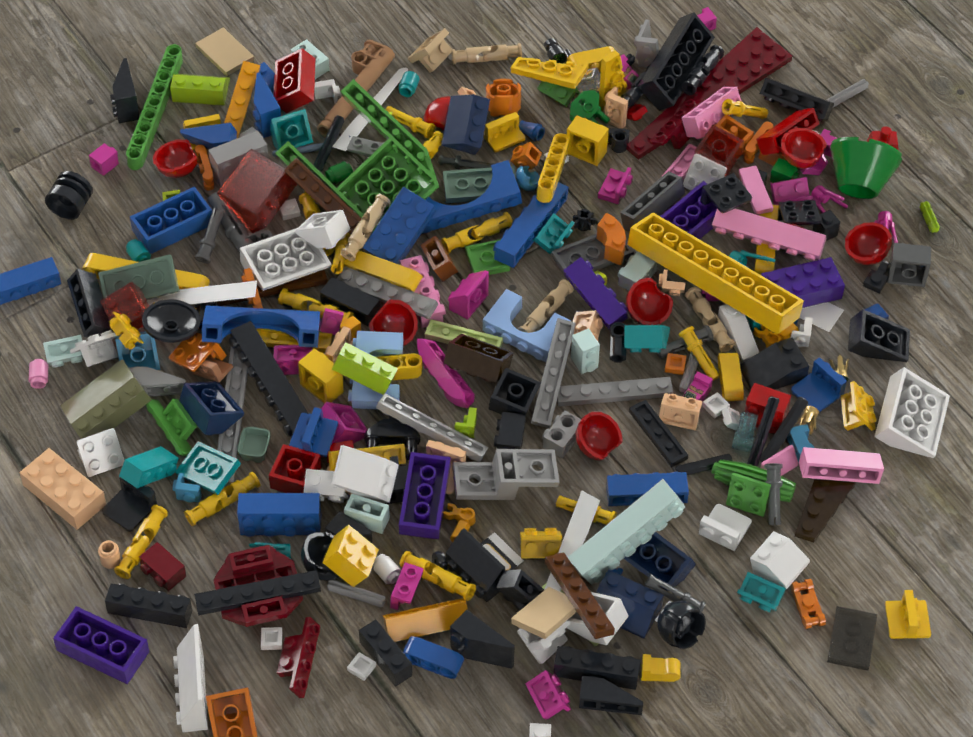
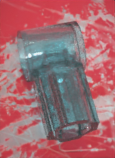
M741 412L738 429L733 438V449L751 452L758 415L750 412Z

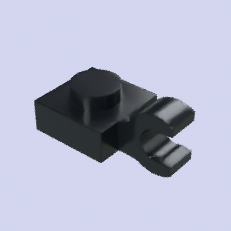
M882 260L877 271L871 269L863 282V287L880 294L888 281L889 276L885 274L888 271L889 262Z

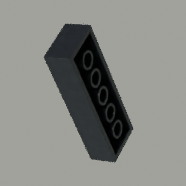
M695 12L679 18L638 85L659 111L675 105L683 91L682 84L688 80V76L700 63L715 38Z

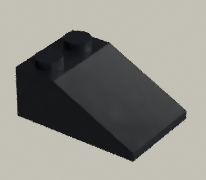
M123 58L112 86L113 94L110 95L111 103L115 105L112 107L113 116L118 118L119 124L139 120L140 118L137 96L127 58Z
M864 309L850 319L848 351L866 358L907 362L909 360L910 329Z
M792 337L776 342L741 363L740 369L750 389H752L754 383L776 390L798 383L808 375L809 365Z
M468 610L450 626V647L453 651L460 653L469 660L510 669L514 667L515 645Z

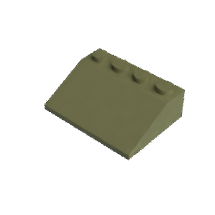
M122 359L61 404L60 407L73 429L82 439L117 427L152 399Z

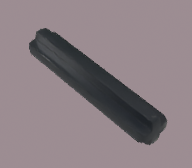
M730 454L719 455L678 465L675 467L676 472H686L687 475L712 470L715 462L718 463L720 459L732 461V457Z

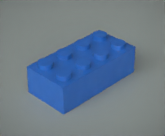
M194 186L130 216L133 233L144 244L149 253L152 254L207 228L212 215V209Z
M403 187L364 245V252L400 265V260L406 258L435 214V206Z
M239 493L237 516L240 535L249 537L254 535L269 537L286 535L291 537L295 535L309 536V534L311 535L316 532L321 533L320 493Z

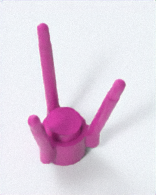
M822 185L816 186L811 193L821 213L826 211L820 203H826L829 199L844 208H848V205L842 202L844 197L824 188Z
M888 211L880 212L878 220H875L874 223L882 224L887 229H891L893 241L898 243L892 214Z

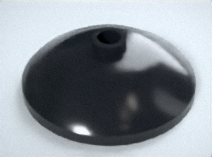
M174 299L161 300L151 304L144 311L142 325L147 334L152 338L166 343H177L185 341L197 333L200 327V315L193 306L184 301Z

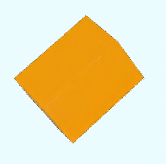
M354 316L349 319H342L340 331L343 326L350 328L351 340L353 341V338H357V331H361V322Z

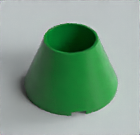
M842 137L833 140L830 145V151L838 189L843 194L860 199L876 198L902 162L901 152L881 141L870 139L869 142L858 141L859 137Z

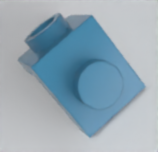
M179 473L178 479H175L173 482V491L176 493L177 500H184L189 503L200 502L202 497L200 485L185 483L184 474Z

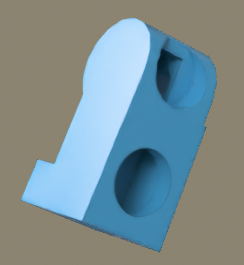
M807 424L793 427L787 436L789 445L794 446L798 463L803 447L814 448L808 441L810 430Z

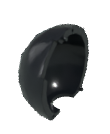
M327 532L309 534L301 548V561L306 571L317 570L319 580L324 581L339 578L336 573L323 564L334 536Z

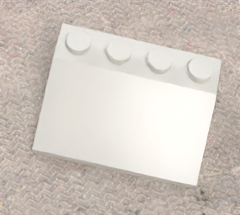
M296 229L240 248V262L244 269H252L254 279L263 291L329 268L332 264L322 248H316L298 236L295 232Z
M903 367L890 376L874 437L891 447L934 458L950 395Z
M195 624L178 645L177 656H173L174 669H178V674L174 675L175 687H179V693H175L176 706H180V712H176L177 725L182 727V732L208 730L204 653L199 626Z

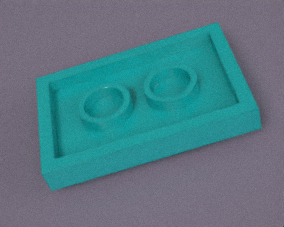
M198 441L175 473L177 475L183 473L185 480L219 495L239 468L241 462Z

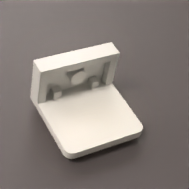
M306 469L304 493H320V501H324V498H329L332 502L344 503V499L349 500V495L345 493L344 489L331 484L334 471Z
M716 504L709 517L704 515L701 519L699 534L735 551L749 529L752 520L730 508Z

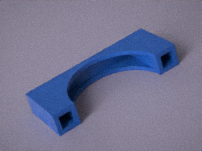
M509 160L491 165L492 180L488 189L472 202L462 205H445L428 197L426 201L435 206L436 212L421 234L522 204L521 192Z
M206 306L202 323V342L221 343L223 338L230 334L231 329L251 321L255 328L272 329L289 334L297 340L299 347L318 348L320 311Z

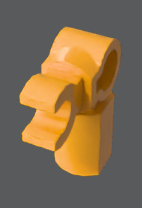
M792 323L781 333L776 334L761 325L763 331L755 327L753 333L756 337L762 338L766 348L776 342L791 338L792 331H799V329Z
M448 503L447 508L452 512L444 511L443 517L447 520L456 519L458 521L450 536V540L453 543L463 528L469 532L470 526L475 524L476 518L475 511L472 508H457L455 504Z

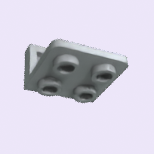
M647 19L640 26L639 35L634 40V46L637 48L636 59H638V66L644 68L652 64L659 52L658 39L651 38L650 20Z

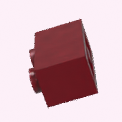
M158 542L139 556L142 572L153 577L154 582L160 588L164 587L168 592L186 577L185 566Z

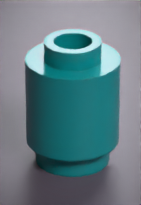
M413 71L404 72L398 87L399 93L402 96L411 97L415 93L420 81L418 74Z
M133 239L127 243L126 252L132 261L142 262L151 259V254L141 241Z

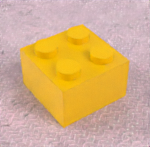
M577 115L567 128L566 135L569 136L568 154L598 166L607 153L609 128Z
M314 348L298 362L300 385L323 403H332L344 392L343 375L332 370L334 363L324 353H320Z
M348 525L333 536L323 564L349 585L355 587L369 576L379 549Z

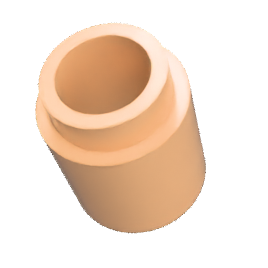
M111 540L102 542L98 549L101 564L107 569H113L121 562L119 547Z

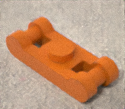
M764 122L746 145L745 163L752 164L754 162L755 154L760 149L756 139L773 128L771 122Z
M197 145L195 147V154L200 174L203 177L204 189L211 191L215 185L206 148L204 145Z
M805 579L801 583H798V581L793 582L790 587L804 628L809 629L814 625H826V618L819 605L812 579ZM806 590L807 594L801 595L800 591Z

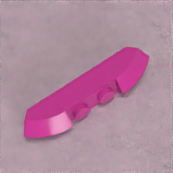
M417 339L418 355L422 358L424 369L428 368L429 374L435 377L438 381V386L444 390L445 397L451 403L462 408H468L474 402L475 394L457 370L449 368V365L443 364L445 354L435 341Z

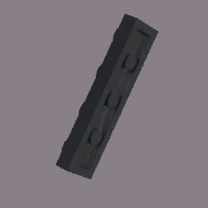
M646 400L629 407V413L671 468L688 460L687 452Z

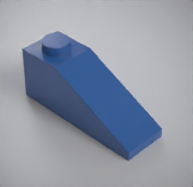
M231 123L180 129V133L185 140H189L190 143L196 145H204L207 149H212L237 139V131Z

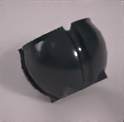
M683 600L668 601L655 619L662 639L672 647L687 649L698 642L697 636L703 635L706 626L705 616L700 609L691 602Z

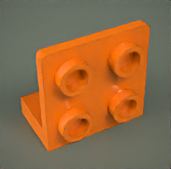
M197 332L191 338L182 341L168 358L170 361L195 372L207 357L223 361L227 355L217 342H202V334Z

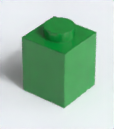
M778 158L771 170L770 182L776 183L799 178L800 173H797V167L792 166L784 159Z

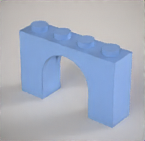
M506 289L483 318V331L487 334L502 337L504 343L510 344L520 351L546 362L557 318L567 321L571 320L554 313L541 330L531 333L522 332L511 323L522 309V296Z
M357 331V338H353V346L374 357L403 354V333ZM350 379V384H353V387L348 392V401H352V407L356 409H377L376 406L383 395ZM390 384L385 394L400 400L399 384Z

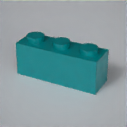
M160 446L125 459L119 477L134 487L139 488L173 475L177 470L179 458Z

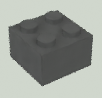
M893 243L888 265V283L925 287L931 265V247Z

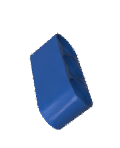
M415 636L409 638L402 651L413 665L450 679L456 678L465 660L458 652Z

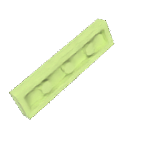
M432 319L425 332L426 339L449 344L451 340L460 334L500 348L503 343L502 337Z

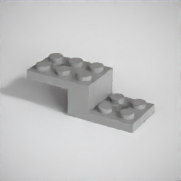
M496 449L492 462H453L452 465L456 500H515L519 487H558L560 483L555 450ZM537 465L542 470L536 471L532 468V466ZM475 478L479 483H472L469 479Z

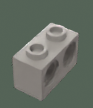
M566 410L560 416L558 415L552 427L546 429L542 435L543 448L555 450V455L563 459L576 442V429L581 419Z

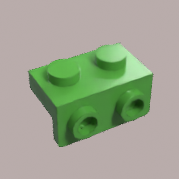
M544 81L537 88L540 92L566 107L575 93L580 94L577 87L572 89Z

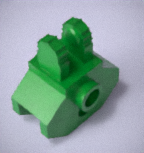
M595 90L583 91L571 103L570 121H573L578 115L597 124L600 123L595 120L596 117L608 123L610 119L601 111L599 106L600 94Z

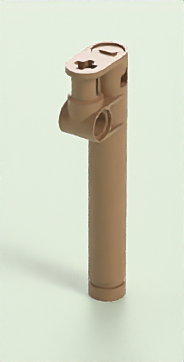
M373 40L365 41L364 48L354 52L351 56L352 71L358 75L355 81L368 92L395 58L393 50ZM343 96L339 98L317 126L318 132L325 138L335 116H342L345 121L354 109Z

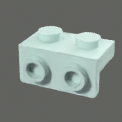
M81 335L44 342L47 364L56 368L63 366L65 362L71 361L72 364L82 362L84 358L81 351L72 354L70 352L71 349L76 347L75 343L82 341Z

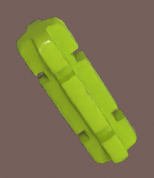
M928 201L921 202L919 208L923 213L930 232H938L940 226Z

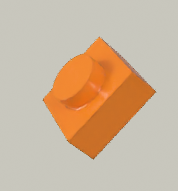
M668 353L665 372L683 375L687 356Z

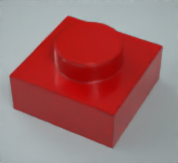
M634 104L628 108L627 119L633 121L641 119L642 115L648 112L646 106Z

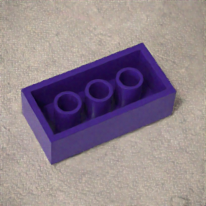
M705 181L700 183L660 217L694 237L701 239L713 229L712 223L717 211V207L713 202L706 205L701 202L702 187L707 185Z
M831 257L761 273V276L804 300L802 308L840 300L843 297L845 284Z
M411 452L399 520V534L439 540L451 457Z
M77 606L53 638L58 652L125 684L130 682L150 652L147 639Z

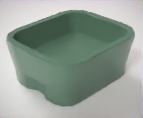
M246 427L242 430L237 446V451L242 460L254 461L256 463H262L265 460L270 440L269 430L257 427Z

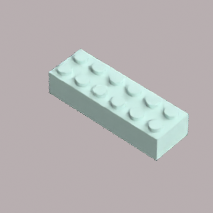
M662 479L568 556V558L591 585L594 582L598 583L604 578V574L608 570L617 568L623 558L634 554L636 548L640 544L647 543L652 538L651 535L657 530H663L667 526L668 521L679 517L683 513L685 505L665 480Z

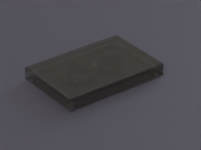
M836 606L827 663L868 671L877 614Z

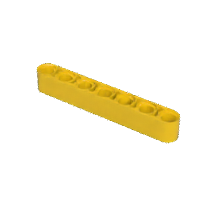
M90 253L82 270L95 273L97 279H99V272L138 262ZM175 269L179 290L206 287L210 284V280L204 275Z

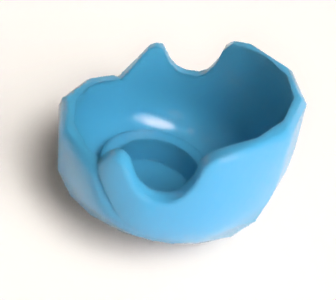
M520 166L516 171L517 183L525 191L536 190L540 178L539 174L536 171L529 172V166Z

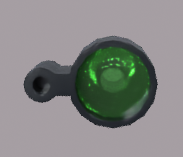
M550 38L544 43L549 60H556L557 63L563 64L567 61L568 56L572 54L570 50H564L559 46L555 38Z

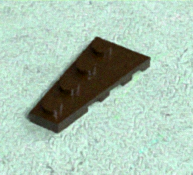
M814 479L794 537L814 543L826 527L827 522L834 516L840 504L847 498L848 493L855 487L856 482Z

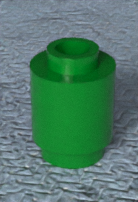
M343 161L329 167L325 171V176L332 184H338L346 180L353 173V169L349 163Z

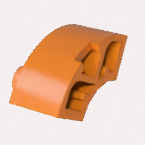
M605 213L597 225L596 239L605 246L604 259L621 266L625 255L626 234L621 223L612 215Z

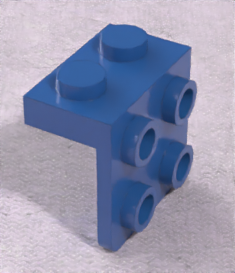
M819 357L813 363L812 373L792 386L791 393L797 398H805L808 401L807 406H814L820 413L844 394L847 381L841 374L833 370L829 363L824 362Z

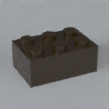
M460 334L449 342L443 364L449 365V368L453 370H463L469 376L482 377L486 382L497 383L505 368H510L514 352Z

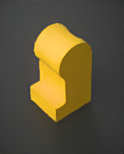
M643 654L641 681L674 682L679 680L680 660L676 658H653L650 654Z

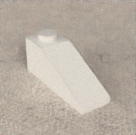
M727 304L720 306L718 317L727 329L730 339L734 340V349L742 362H745L759 353L744 314Z

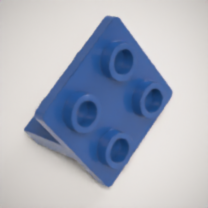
M314 407L312 414L301 413L289 446L327 457L339 425L338 421L324 418L322 409Z

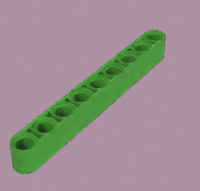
M172 44L166 48L127 148V164L132 170H139L144 165L171 94L170 86L173 74H178L183 58L182 49L179 45Z

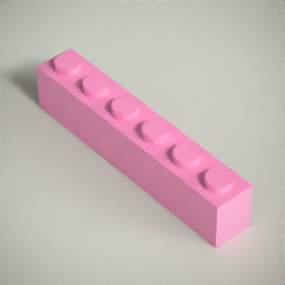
M717 208L712 223L713 229L719 234L725 235L730 233L736 239L743 240L747 238L751 240V243L761 245V243L767 244L773 250L784 249L786 253L794 256L801 254L804 255L805 259L815 261V259L820 260L826 242V235L739 209L721 213Z

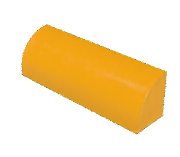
M463 598L385 614L383 615L385 629L394 642L409 639L411 636L420 637L447 631L467 610V604Z

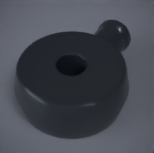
M436 551L432 554V563L447 570L449 565L446 563L444 553Z

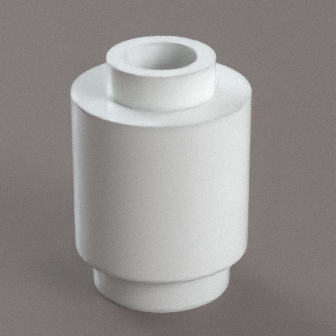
M385 554L375 558L373 569L386 584L396 583L401 569Z

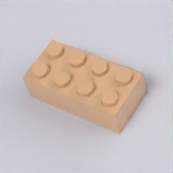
M50 448L19 472L23 486L76 530L106 505L104 492Z

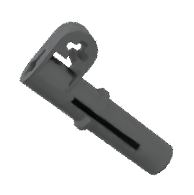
M218 191L209 196L208 203L212 210L216 207L225 211L221 225L226 231V237L233 242L239 254L241 247L273 237V234L268 230H261L249 235L246 224L241 222L223 192Z

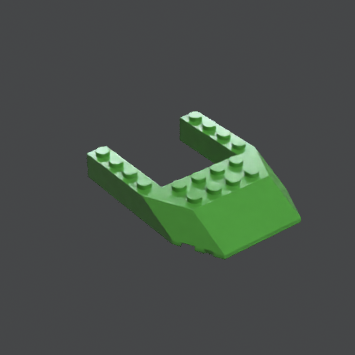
M354 79L340 91L342 96L387 141L336 188L289 141L275 153L279 161L286 167L297 157L361 219L369 206H372L375 202L377 194H382L390 200V205L383 211L384 216L403 187L425 200L439 188L428 150Z

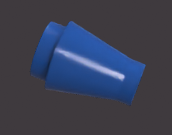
M523 120L519 123V129L532 140L539 141L543 138L545 128L541 124Z

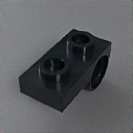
M607 127L609 128L608 145H611V149L616 153L625 152L629 143L630 130Z

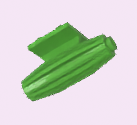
M721 459L718 463L715 462L712 468L714 478L729 486L726 505L764 517L771 484L765 483L767 481V470L742 462ZM781 476L783 485L780 487V501L791 502L796 483Z

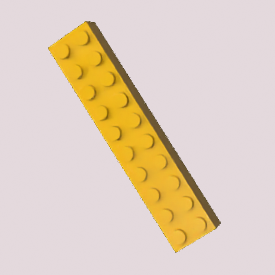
M651 213L630 228L628 246L772 332L779 334L800 318L804 300L657 214Z

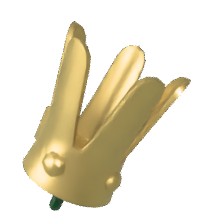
M839 355L837 370L833 361L829 359L831 368L848 381L847 369L849 359H847L846 365H843L842 356Z
M806 406L802 417L796 424L800 421L799 426L809 423V434L811 435L813 429L815 428L816 430V418L819 410L814 406Z

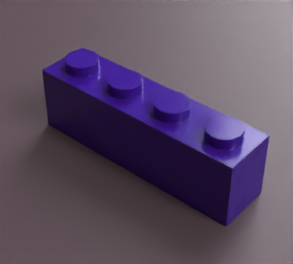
M580 257L563 270L564 275L593 311L596 310L604 325L610 331L614 323H622L628 319L627 307L622 301L620 303L615 298L617 296L611 288L607 289L600 274L596 275L592 271L594 268L588 260L584 261Z

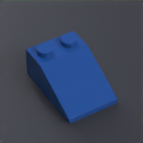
M259 72L256 75L254 110L252 113L256 120L254 128L260 132L263 138L271 136V119L280 117L281 109Z

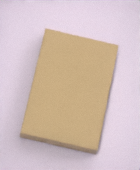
M224 27L195 43L196 48L226 77L239 70L243 61H254V56Z
M548 587L511 618V624L546 639L577 611L566 594Z

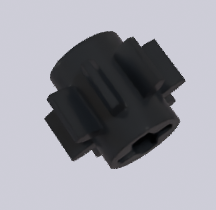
M587 209L577 210V215H573L574 228H578L580 231L591 230V225H595L594 213Z

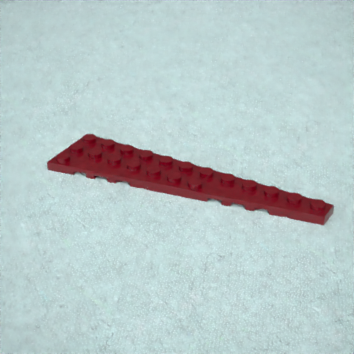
M756 27L718 62L716 67L710 71L704 83L697 88L694 95L683 93L674 106L662 112L627 144V151L639 160L661 146L652 145L650 140L688 99L702 100L703 102L722 87H737L739 94L792 61L793 56Z

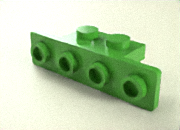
M152 399L146 404L148 412L153 415L157 425L162 428L166 438L175 447V451L181 456H187L192 448L186 440L197 425L178 399H172L165 409L158 400Z

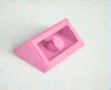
M789 445L763 461L760 468L765 469V464L778 463L783 464L781 476L798 466L794 446Z

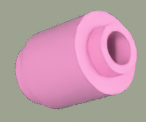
M35 359L29 363V383L31 387L36 389L44 388L48 383L49 365L43 359Z

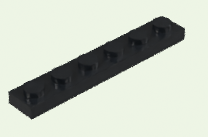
M317 570L196 593L194 595L199 616L240 608L241 605L279 596L286 599L321 592Z

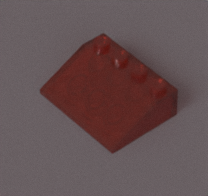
M253 149L248 151L217 192L218 196L252 234L269 225L297 186L284 172L285 168Z

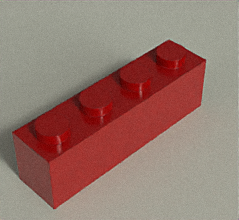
M814 108L796 111L758 137L756 140L761 154L779 153L781 151V140L784 134L791 129L808 128L812 130L820 123Z

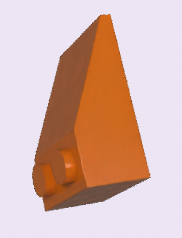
M248 687L206 696L213 737H258Z

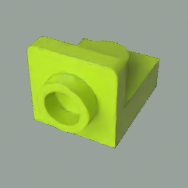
M469 407L468 415H464L463 423L455 422L456 431L469 438H474L477 408Z

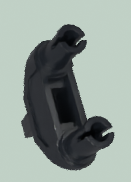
M389 415V419H382L366 431L364 441L366 448L376 447L378 444L406 445L405 457L407 460H410L411 452L417 453V445H419L421 437L415 428L403 424Z

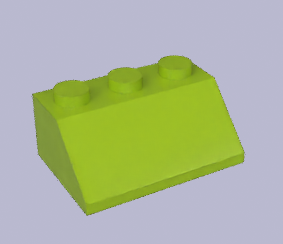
M173 74L170 86L172 102L224 106L230 78Z
M345 342L332 370L384 395L398 368Z

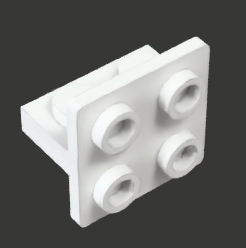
M694 154L683 185L692 191L703 181L709 184L723 178L727 168L704 156Z
M112 330L102 333L100 337L98 334L92 335L87 338V342L83 340L75 343L76 347L71 349L70 352L72 354L81 351L87 367L113 360L118 357L112 341L117 335L115 332L112 333Z
M114 428L76 441L77 451L88 477L123 466L124 457Z
M567 620L546 639L521 628L517 633L537 662L543 664L557 651V646H562L568 640L564 633L566 632L565 628L570 625V622Z

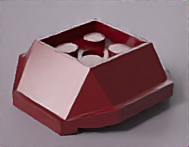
M265 545L229 553L213 581L215 590L294 575L297 572L293 560L276 551L272 546ZM303 595L286 599L279 596L241 605L240 608L221 611L222 619L248 627L287 618L302 602Z

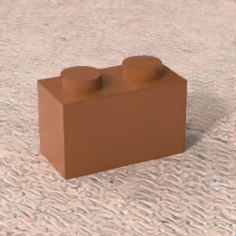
M436 235L420 245L433 270L442 282L458 272L446 248Z

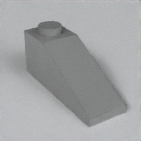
M136 366L129 368L149 396L180 395L183 385L186 383L185 379L149 367Z

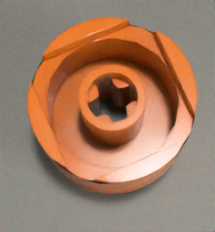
M511 79L493 80V84H487L486 98L490 99L488 108L490 115L497 117L514 112L518 114V111L521 109V85L518 82L516 85Z

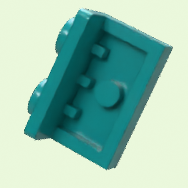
M553 213L533 241L551 254L555 249L561 248L564 244L563 238L567 239L573 232L571 227L574 225V222L571 221L567 224Z
M747 572L737 594L741 596L740 600L749 604L752 601L760 604L758 608L770 613L771 610L777 611L786 588Z

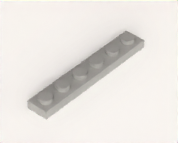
M346 266L337 278V280H342L352 287L359 288L364 293L375 296L384 303L390 299L401 300L410 305L416 315L426 319H430L438 306V302L434 299Z
M557 318L531 424L550 428L576 325L575 322Z
M670 377L560 386L557 402L558 407L663 398L665 393L673 394Z
M387 394L382 396L376 406L382 413L415 428L418 432L432 437L435 441L466 451V456L471 460L481 462L488 450V447Z

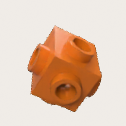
M531 142L517 146L513 150L510 161L517 168L529 166L528 170H531L538 165L542 152Z

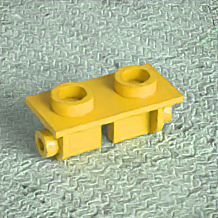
M113 312L116 318H112L109 321L110 327L117 336H120L119 339L125 348L133 349L136 342L143 344L144 342L139 337L141 334L135 327L131 326V320L125 314L121 315Z

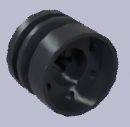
M63 171L59 174L46 195L45 203L57 216L74 220L79 217L93 194V187L80 174L72 171Z

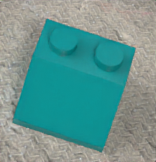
M306 109L271 119L270 132L273 145L277 150L287 141L295 148L313 143Z
M625 325L624 348L630 349L631 353H642V349H649L651 353H659L660 349H666L670 327L664 325Z

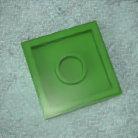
M500 239L465 246V252L472 273L486 270L489 272V275L510 271V266L494 259L495 251H493V248Z

